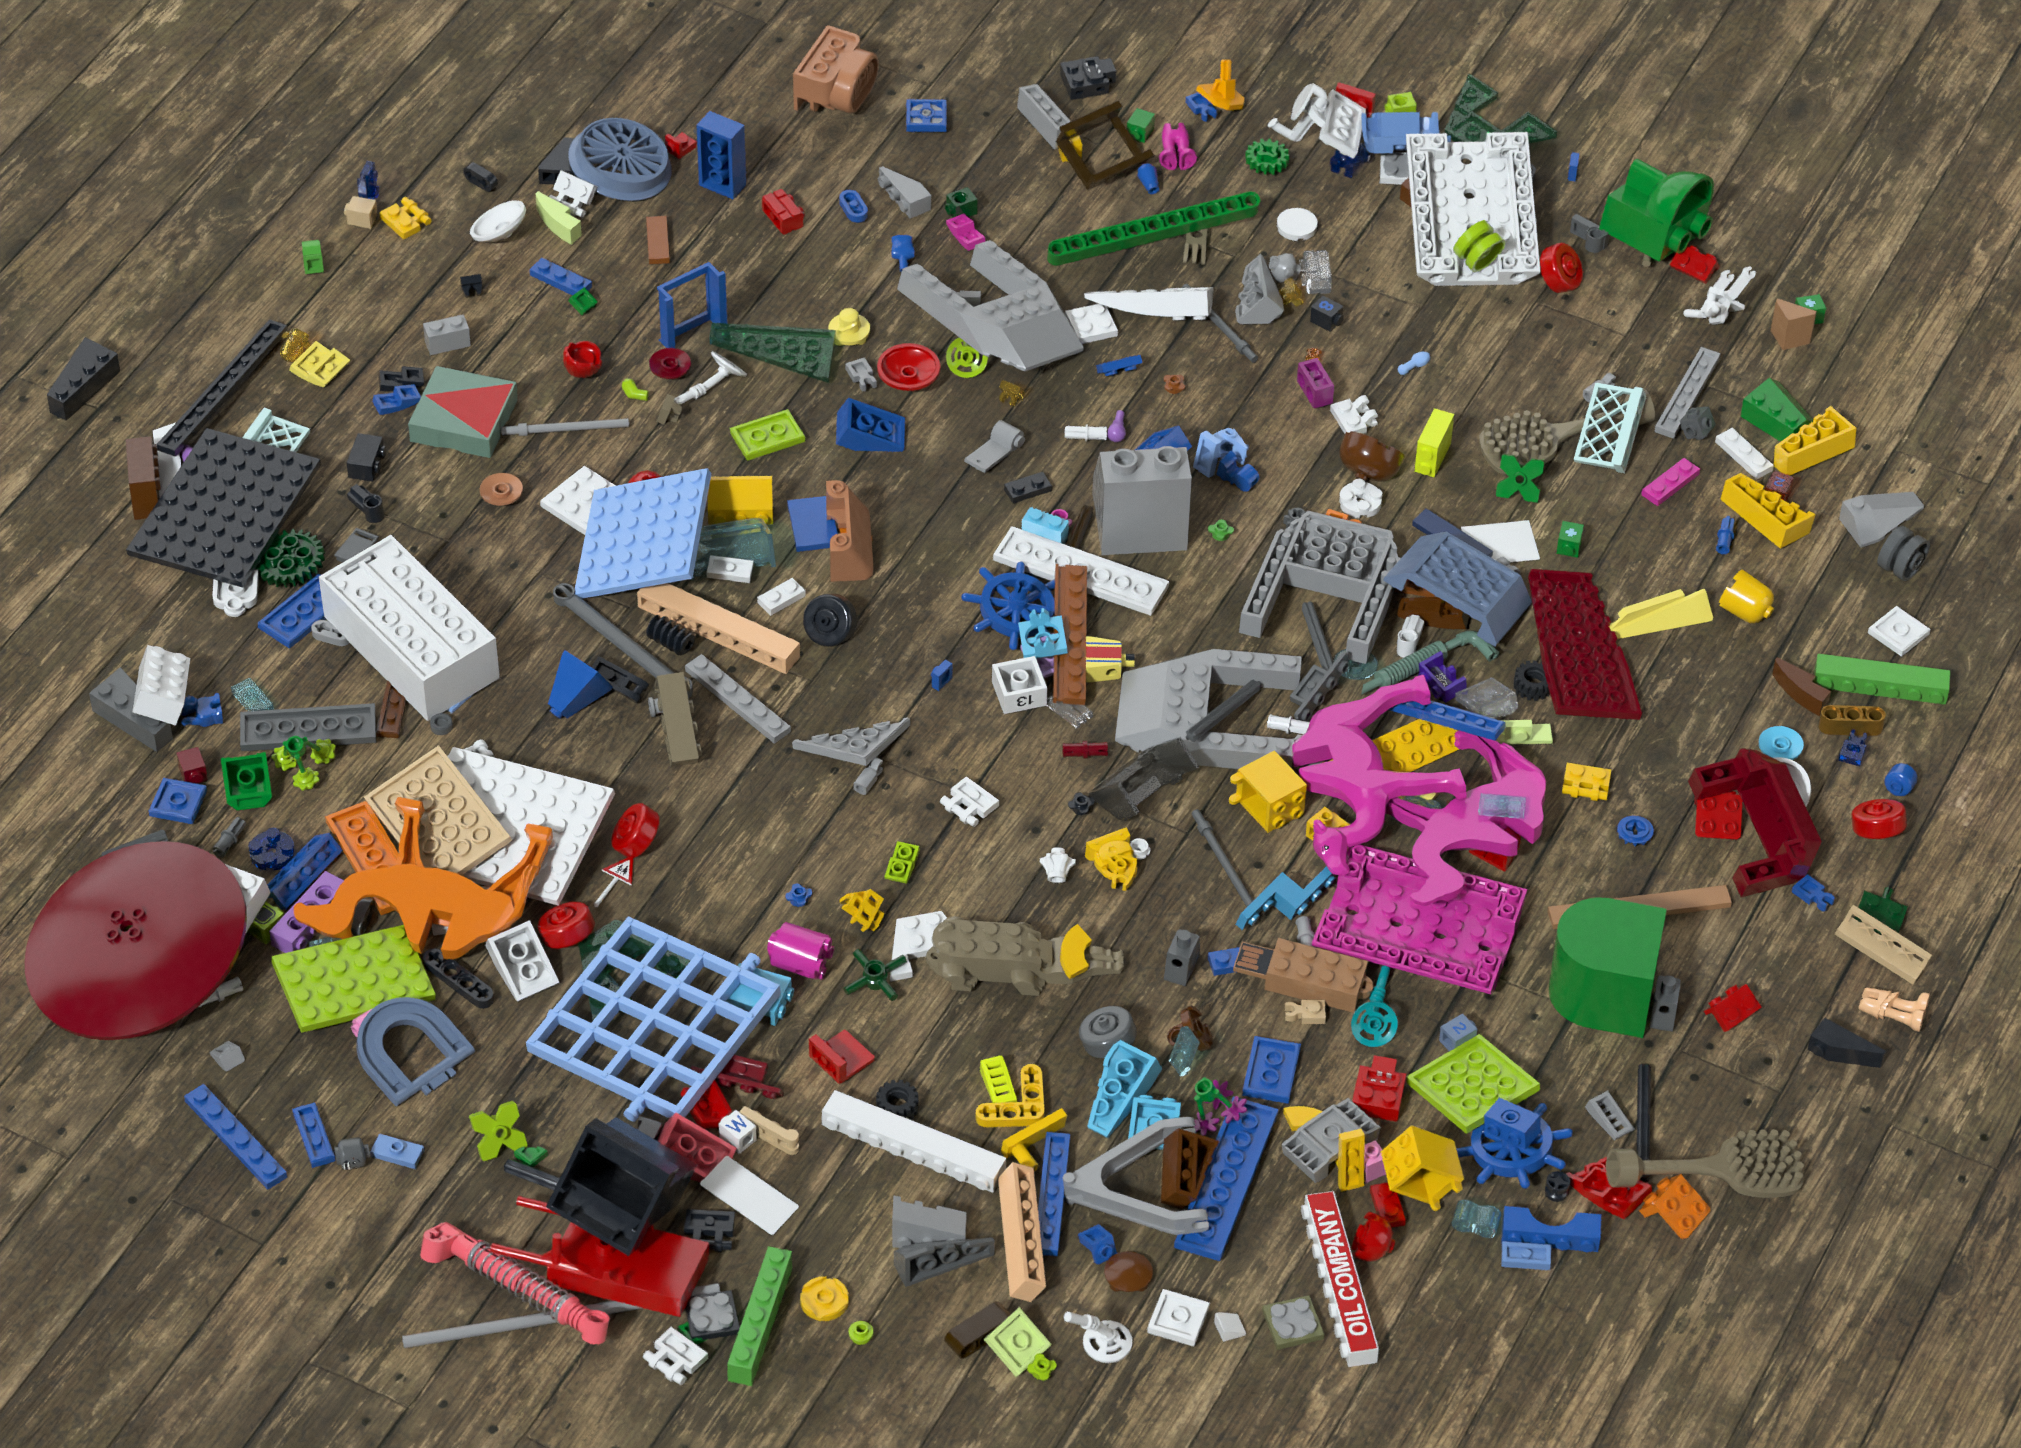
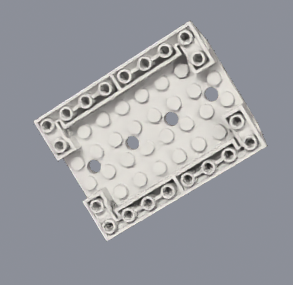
M1528 132L1487 133L1485 142H1447V133L1406 134L1417 276L1435 286L1517 285L1540 274ZM1466 158L1469 159L1472 163L1464 164L1461 162V160ZM1471 193L1474 195V198L1468 199L1464 194ZM1486 220L1493 227V233H1499L1506 240V245L1501 254H1498L1497 258L1489 266L1475 273L1466 266V259H1460L1453 252V248L1457 240L1468 228L1479 221Z

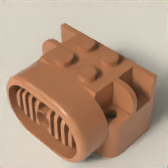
M827 25L793 73L794 110L798 111L803 102L806 101L810 103V110L814 112L820 106L847 113L856 112L875 83L878 73L877 55L860 49V38L858 35Z

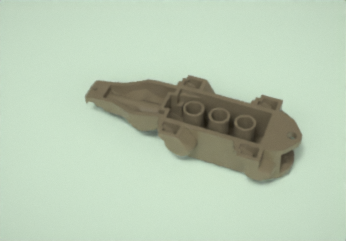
M955 916L946 918L934 929L932 935L933 946L927 951L925 958L926 963L936 974L951 982V990L971 991V988L975 987L977 981L1012 983L1021 995L1039 996L1045 983L1073 984L1090 976L1120 974L1124 968L1122 950L1113 952L1111 949L1106 950L1103 947L1088 946L1084 950L1085 960L1089 965L1088 970L1069 980L1060 963V949L1065 936L1045 940L1041 938V932L1034 930L1032 925L1025 922L1015 924L969 921Z

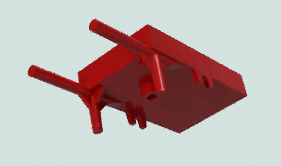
M522 1196L517 1198L516 1205L558 1215L546 1208V1202ZM571 1222L562 1239L560 1233L553 1234L552 1250L543 1255L496 1243L491 1244L490 1252L547 1266V1280L552 1281L554 1285H558L560 1288L680 1317L709 1261V1242L656 1230L654 1225H652L648 1229L640 1247L628 1256Z

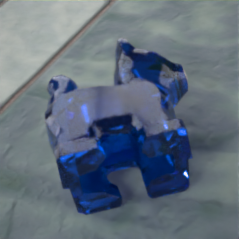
M1363 143L1359 145L1358 153L1354 158L1344 155L1336 149L1329 165H1331V171L1339 174L1341 167L1345 168L1344 176L1352 178L1353 172L1359 165L1370 160V155L1367 149L1363 147Z

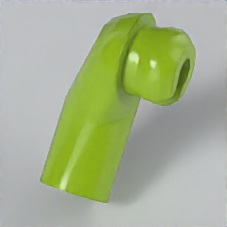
M625 379L622 382V389L628 398L648 400L649 391L638 389L633 379Z

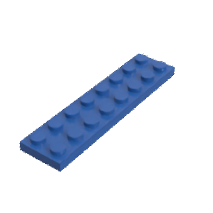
M1247 1100L1243 1106L1247 1111L1239 1113V1121L1233 1118L1230 1123H1226V1117L1224 1118L1216 1138L1219 1143L1214 1149L1212 1161L1205 1171L1204 1175L1206 1176L1198 1196L1188 1207V1210L1205 1209L1208 1214V1220L1195 1221L1194 1223L1207 1221L1209 1228L1204 1232L1177 1235L1174 1248L1221 1261L1277 1119L1278 1109Z

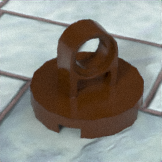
M1192 1005L1183 1009L1180 1015L1182 1023L1169 1030L1167 1034L1168 1043L1176 1049H1184L1193 1044L1201 1052L1211 1048L1210 1045L1213 1044L1212 1034L1208 1024H1202L1199 1019L1202 1016L1201 1012ZM1183 1032L1182 1040L1178 1043H1175V1036L1178 1033Z

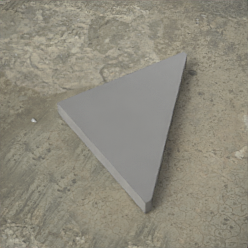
M903 718L901 722L890 724V721L873 724V728L860 730L859 727L842 730V734L829 736V733L812 736V740L808 741L796 739L792 742L793 749L867 766L910 726V718Z

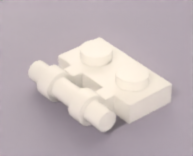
M561 170L553 188L559 192V195L557 197L550 195L549 197L569 207L570 215H577L582 218L586 211L581 209L583 203L590 205L597 186ZM568 196L574 198L572 204L566 202Z
M965 777L951 788V795L953 796L951 799L943 796L940 800V803L945 806V810L955 813L963 823L970 824L973 827L979 822L974 817L976 814L985 818L999 806L997 798L968 777ZM961 803H963V804L966 805L968 808H967L966 810H964V809H963L962 807H960L959 805H960Z
M672 1327L654 1342L655 1348L658 1350L656 1354L648 1350L643 1355V1358L649 1362L650 1367L654 1370L659 1369L669 1381H675L679 1385L684 1384L686 1381V1377L681 1374L683 1370L692 1375L708 1359L707 1352ZM667 1357L675 1362L672 1366L664 1361Z

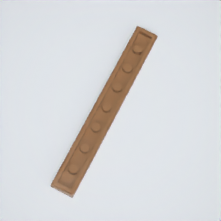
M1726 885L1615 898L1617 900L1667 909L1666 915L1730 908L1732 904ZM1573 904L1548 907L1547 912L1553 929H1557L1562 914Z

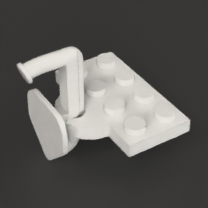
M1312 83L1303 89L1294 103L1291 120L1295 121L1302 111L1305 114L1293 130L1280 124L1277 118L1272 119L1268 124L1269 128H1272L1291 141L1297 142L1302 139L1315 122L1321 127L1320 140L1326 145L1336 148L1342 154L1354 158L1358 153L1362 132L1361 114L1365 113L1366 109L1333 89L1327 98L1325 90ZM1312 93L1317 96L1310 100Z

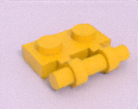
M407 197L401 200V203L404 205L403 207L394 204L379 212L380 219L402 239L418 233L421 223L429 225L432 222L431 218L428 217V213L423 209H419L417 203L414 200H409Z
M1567 763L1562 794H1569L1573 798H1577V796L1588 797L1592 801H1597L1598 799L1607 800L1611 769Z

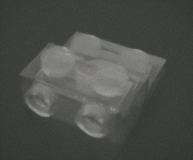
M1493 677L1455 693L1456 701L1468 708L1469 712L1493 719L1512 714L1518 709L1516 693Z

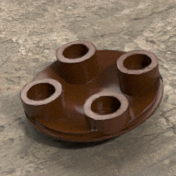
M1124 1251L1113 1255L1106 1262L1104 1274L1111 1290L1115 1292L1145 1291L1152 1279L1153 1268L1149 1260L1143 1255Z

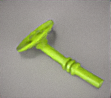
M960 337L949 345L946 352L948 367L954 374L963 378H970L980 374L988 361V357L982 355V362L978 366L979 352ZM955 347L957 348L954 354L955 361L952 362L951 354ZM959 351H961L960 359L957 358ZM976 353V359L973 362V354ZM960 365L964 367L971 366L972 371L963 372L958 370L957 368Z

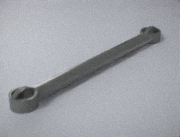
M562 583L554 587L553 598L557 605L569 608L655 678L659 675L674 673L583 599L575 595L572 585ZM564 592L567 597L563 598L557 595ZM690 679V691L687 692L688 699L693 694V684Z

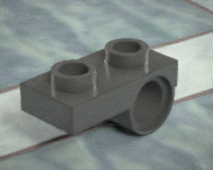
M1578 214L1572 217L1570 232L1585 240L1587 251L1598 253L1608 246L1610 236L1608 232L1600 230L1599 225Z

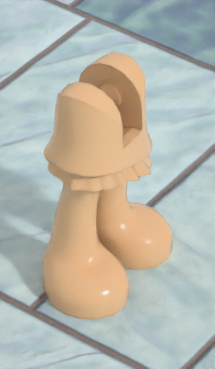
M1865 988L1862 994L1863 999L1859 1003V1010L1877 1019H1884V1017L1892 1018L1920 1032L1927 1011L1930 993H1921L1917 1001H1909L1899 998V992L1892 993V991Z

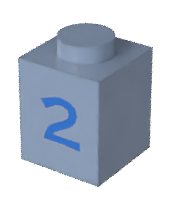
M1461 1014L1441 1026L1439 1041L1451 1051L1477 1036V1027L1472 1020Z

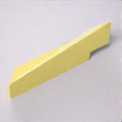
M1679 589L1624 607L1618 613L1620 618L1616 622L1611 623L1609 627L1611 631H1615L1617 639L1710 622L1713 620V615L1705 589L1686 597L1683 591Z

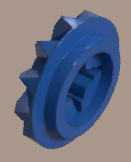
M1640 816L1625 817L1617 826L1619 839H1624L1625 844L1633 843L1634 847L1637 844L1644 846L1646 841H1651L1654 832L1652 824ZM1634 827H1636L1637 835L1633 834L1632 830Z

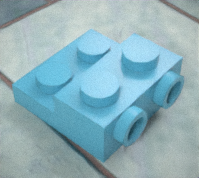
M1139 1095V1098L1134 1097L1128 1139L1159 1120L1180 1118L1181 1103L1172 1098H1163L1161 1101L1153 1100V1097L1148 1095ZM1161 1144L1155 1149L1163 1150V1144Z

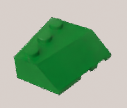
M1768 378L1743 399L1740 417L1780 442L1792 433L1797 434L1803 425H1809L1813 422V419L1779 381Z

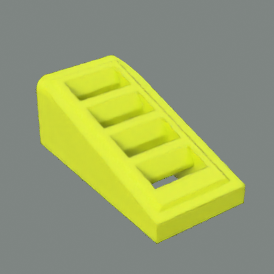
M1003 1056L981 1060L980 1072L992 1103L1017 1102ZM1008 1092V1094L996 1096V1094Z

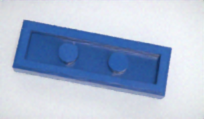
M316 1103L292 1109L312 1168L335 1162V1156Z

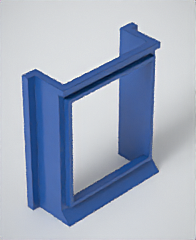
M710 262L657 287L659 291L661 338L658 340L666 348H675L676 336L709 320L720 331L727 328L726 273L724 271L719 272ZM705 274L707 311L674 326L673 298L667 291Z

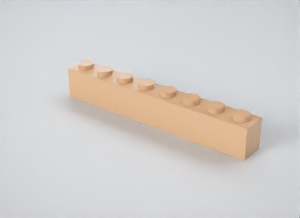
M665 583L643 587L637 592L639 608L654 615H660L661 618L667 616L669 621L674 620L676 625L681 624L683 628H688L689 631L784 674H787L800 658V643L796 640L761 626L757 622L741 617L739 614L730 612L719 605L710 603L699 596L690 594L681 588Z

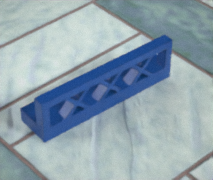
M330 833L314 836L267 884L270 890L268 898H272L281 910L287 909L343 851Z

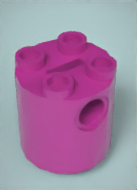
M785 922L780 929L771 934L767 950L773 967L814 980H823L827 969L825 967L827 958H832L835 946L831 945L832 938L829 935Z

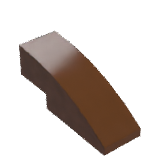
M1438 597L1401 598L1397 612L1398 617L1405 620L1406 617H1410L1413 614L1420 616L1425 626L1444 629H1466L1469 619L1468 614Z
M1778 657L1775 659L1772 675L1778 684L1797 703L1820 717L1823 707L1829 704L1831 691L1815 684L1816 676Z

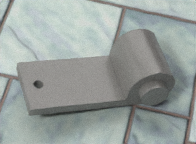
M1003 420L998 421L992 429L990 440L967 456L965 462L977 470L986 473L1023 445L1025 441L1024 432Z

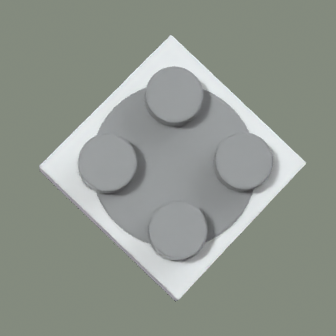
M1407 152L1381 153L1380 183L1401 185L1409 177Z

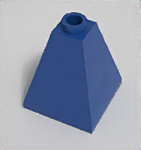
M565 650L562 653L548 705L552 707L550 712L559 719L562 716L569 718L609 692L613 686L598 671Z

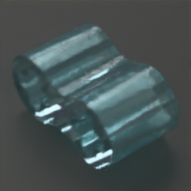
M1460 1200L1456 1205L1452 1226L1460 1232H1474L1482 1237L1492 1238L1497 1233L1501 1211L1493 1206H1480L1469 1200Z

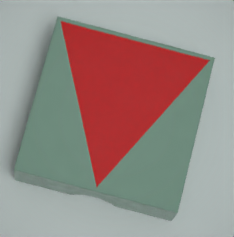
M436 366L408 423L410 442L434 447L452 448L463 453L491 458L500 439L501 427L509 420L518 401L516 382Z

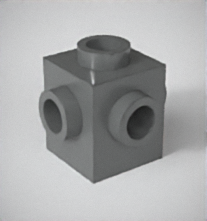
M1709 407L1691 408L1680 420L1686 439L1696 438V440H1701L1707 437L1708 433L1716 425Z

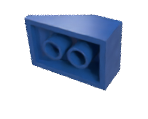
M847 398L837 412V445L854 451L902 452L904 450L905 417Z

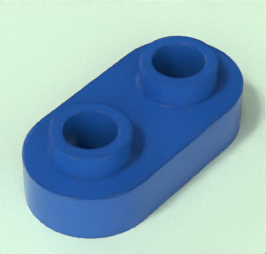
M854 190L843 191L839 196V203L848 219L856 223L865 221L868 217V208L858 192Z

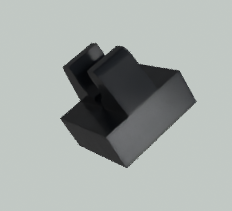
M481 274L460 277L461 290L466 298H469L470 289L476 290L477 296L481 295Z

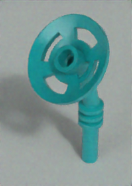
M1388 966L1381 967L1377 984L1371 992L1370 1002L1364 1003L1357 1008L1351 1019V1030L1354 1037L1365 1046H1382L1388 1043L1397 1031V1016L1389 1005L1383 1003L1386 994L1385 986L1390 973ZM1379 1007L1386 1010L1388 1014L1383 1016L1379 1012ZM1363 1010H1366V1012H1364L1360 1018V1023L1357 1024V1019L1360 1013ZM1388 1023H1391L1388 1033L1382 1037L1381 1034L1385 1032ZM1364 1029L1367 1033L1374 1034V1040L1363 1037L1360 1032Z

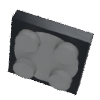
M731 1290L690 1297L685 1307V1314L691 1339L702 1338V1340L738 1335L740 1327Z

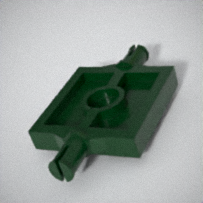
M1885 887L1882 896L1864 890L1858 908L1899 933L1908 906L1891 900L1894 892L1892 888H1890L1887 894L1889 887ZM1854 917L1855 920L1862 922L1860 918ZM1874 929L1877 934L1882 935L1880 931Z

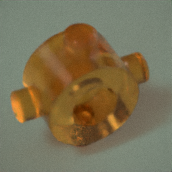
M1316 348L1307 349L1305 359H1319L1322 352Z

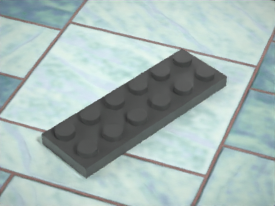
M375 703L240 712L241 751L280 748L283 746V742L292 736L307 737L314 744H316L318 739H330L331 744L334 745L376 743Z

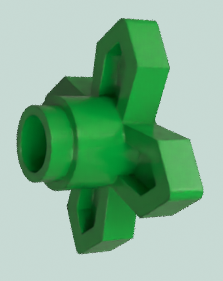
M1502 454L1500 468L1509 477L1498 482L1496 496L1509 498L1519 490L1525 501L1537 503L1540 488L1532 479L1543 473L1544 460L1531 458L1523 466L1520 465L1515 455ZM1521 475L1524 481H1518L1516 477Z

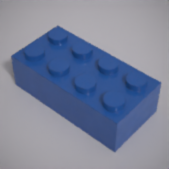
M709 111L697 124L699 186L734 199L746 186L744 125Z

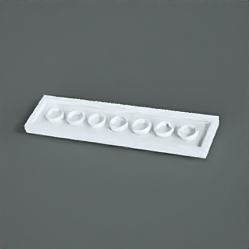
M1012 526L993 554V561L1016 568V564L1022 561L1025 564V572L1050 581L1055 579V564H1059L1062 567H1065V565L1087 566L1088 594L1152 616L1169 588L1168 580Z

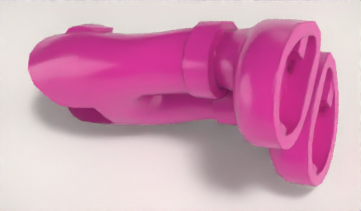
M1165 123L1162 130L1164 150L1159 155L1161 165L1168 170L1176 169L1175 145H1177L1180 169L1186 170L1196 163L1197 154L1193 149L1189 148V136L1184 123H1178V129L1173 130L1171 129V123Z

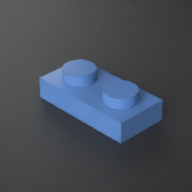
M1502 1241L1501 1267L1550 1270L1551 1245Z

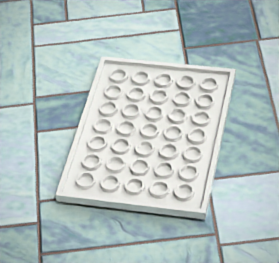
M453 747L448 758L512 839L510 843L462 876L472 880L474 883L491 887L499 878L513 869L525 856L530 844L524 831L526 825L530 823L549 827L552 829L553 839L548 846V852L541 864L539 874L534 878L527 897L559 906L615 795L614 789Z

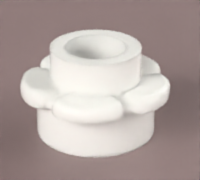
M1134 839L1130 843L1133 849V858L1144 859L1146 855L1150 854V847H1148V843L1144 839Z

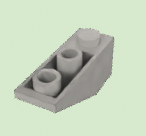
M883 166L879 168L878 183L880 187L888 192L890 198L895 200L900 210L905 212L909 218L931 210V194L921 183Z

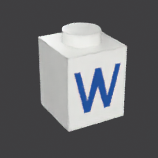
M735 1110L720 1121L719 1138L736 1147V1152L740 1154L757 1140L756 1125Z

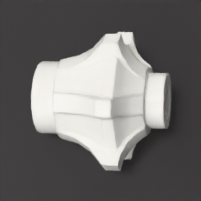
M1058 847L1052 848L1051 853L1046 854V857L1040 858V864L1045 868L1048 875L1047 880L1052 883L1065 882L1068 871L1076 863L1075 859L1065 854V849Z

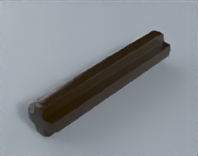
M1087 505L1082 507L1067 546L1079 549L1092 518L1093 507H1088Z

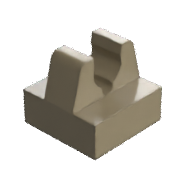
M667 394L656 422L665 424L666 421L677 422L682 406L674 402V396Z

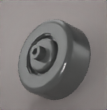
M1106 1006L1091 1012L1085 1017L1079 1027V1037L1085 1051L1096 1058H1105L1113 1044L1119 1040L1132 1045L1137 1036V1028L1131 1014L1125 1008L1119 1006Z

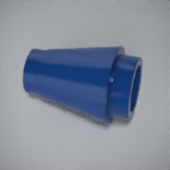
M1152 164L1141 165L1138 168L1137 177L1149 194L1157 193L1159 191L1156 168Z

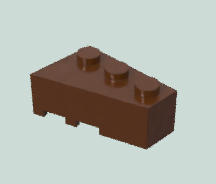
M1180 1128L1164 1138L1161 1187L1162 1204L1183 1209L1197 1198L1206 1176L1204 1174L1207 1166L1211 1163L1214 1149L1218 1146V1140Z

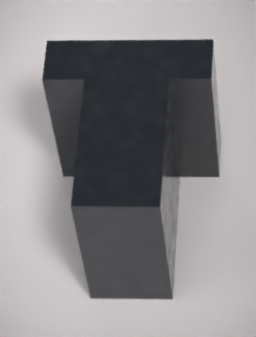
M617 1117L607 1124L595 1118L585 1126L546 1208L630 1256L640 1247L648 1229L678 1205L697 1164Z

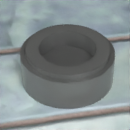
M444 713L434 715L430 720L431 731L436 735L448 734L453 728L452 718Z

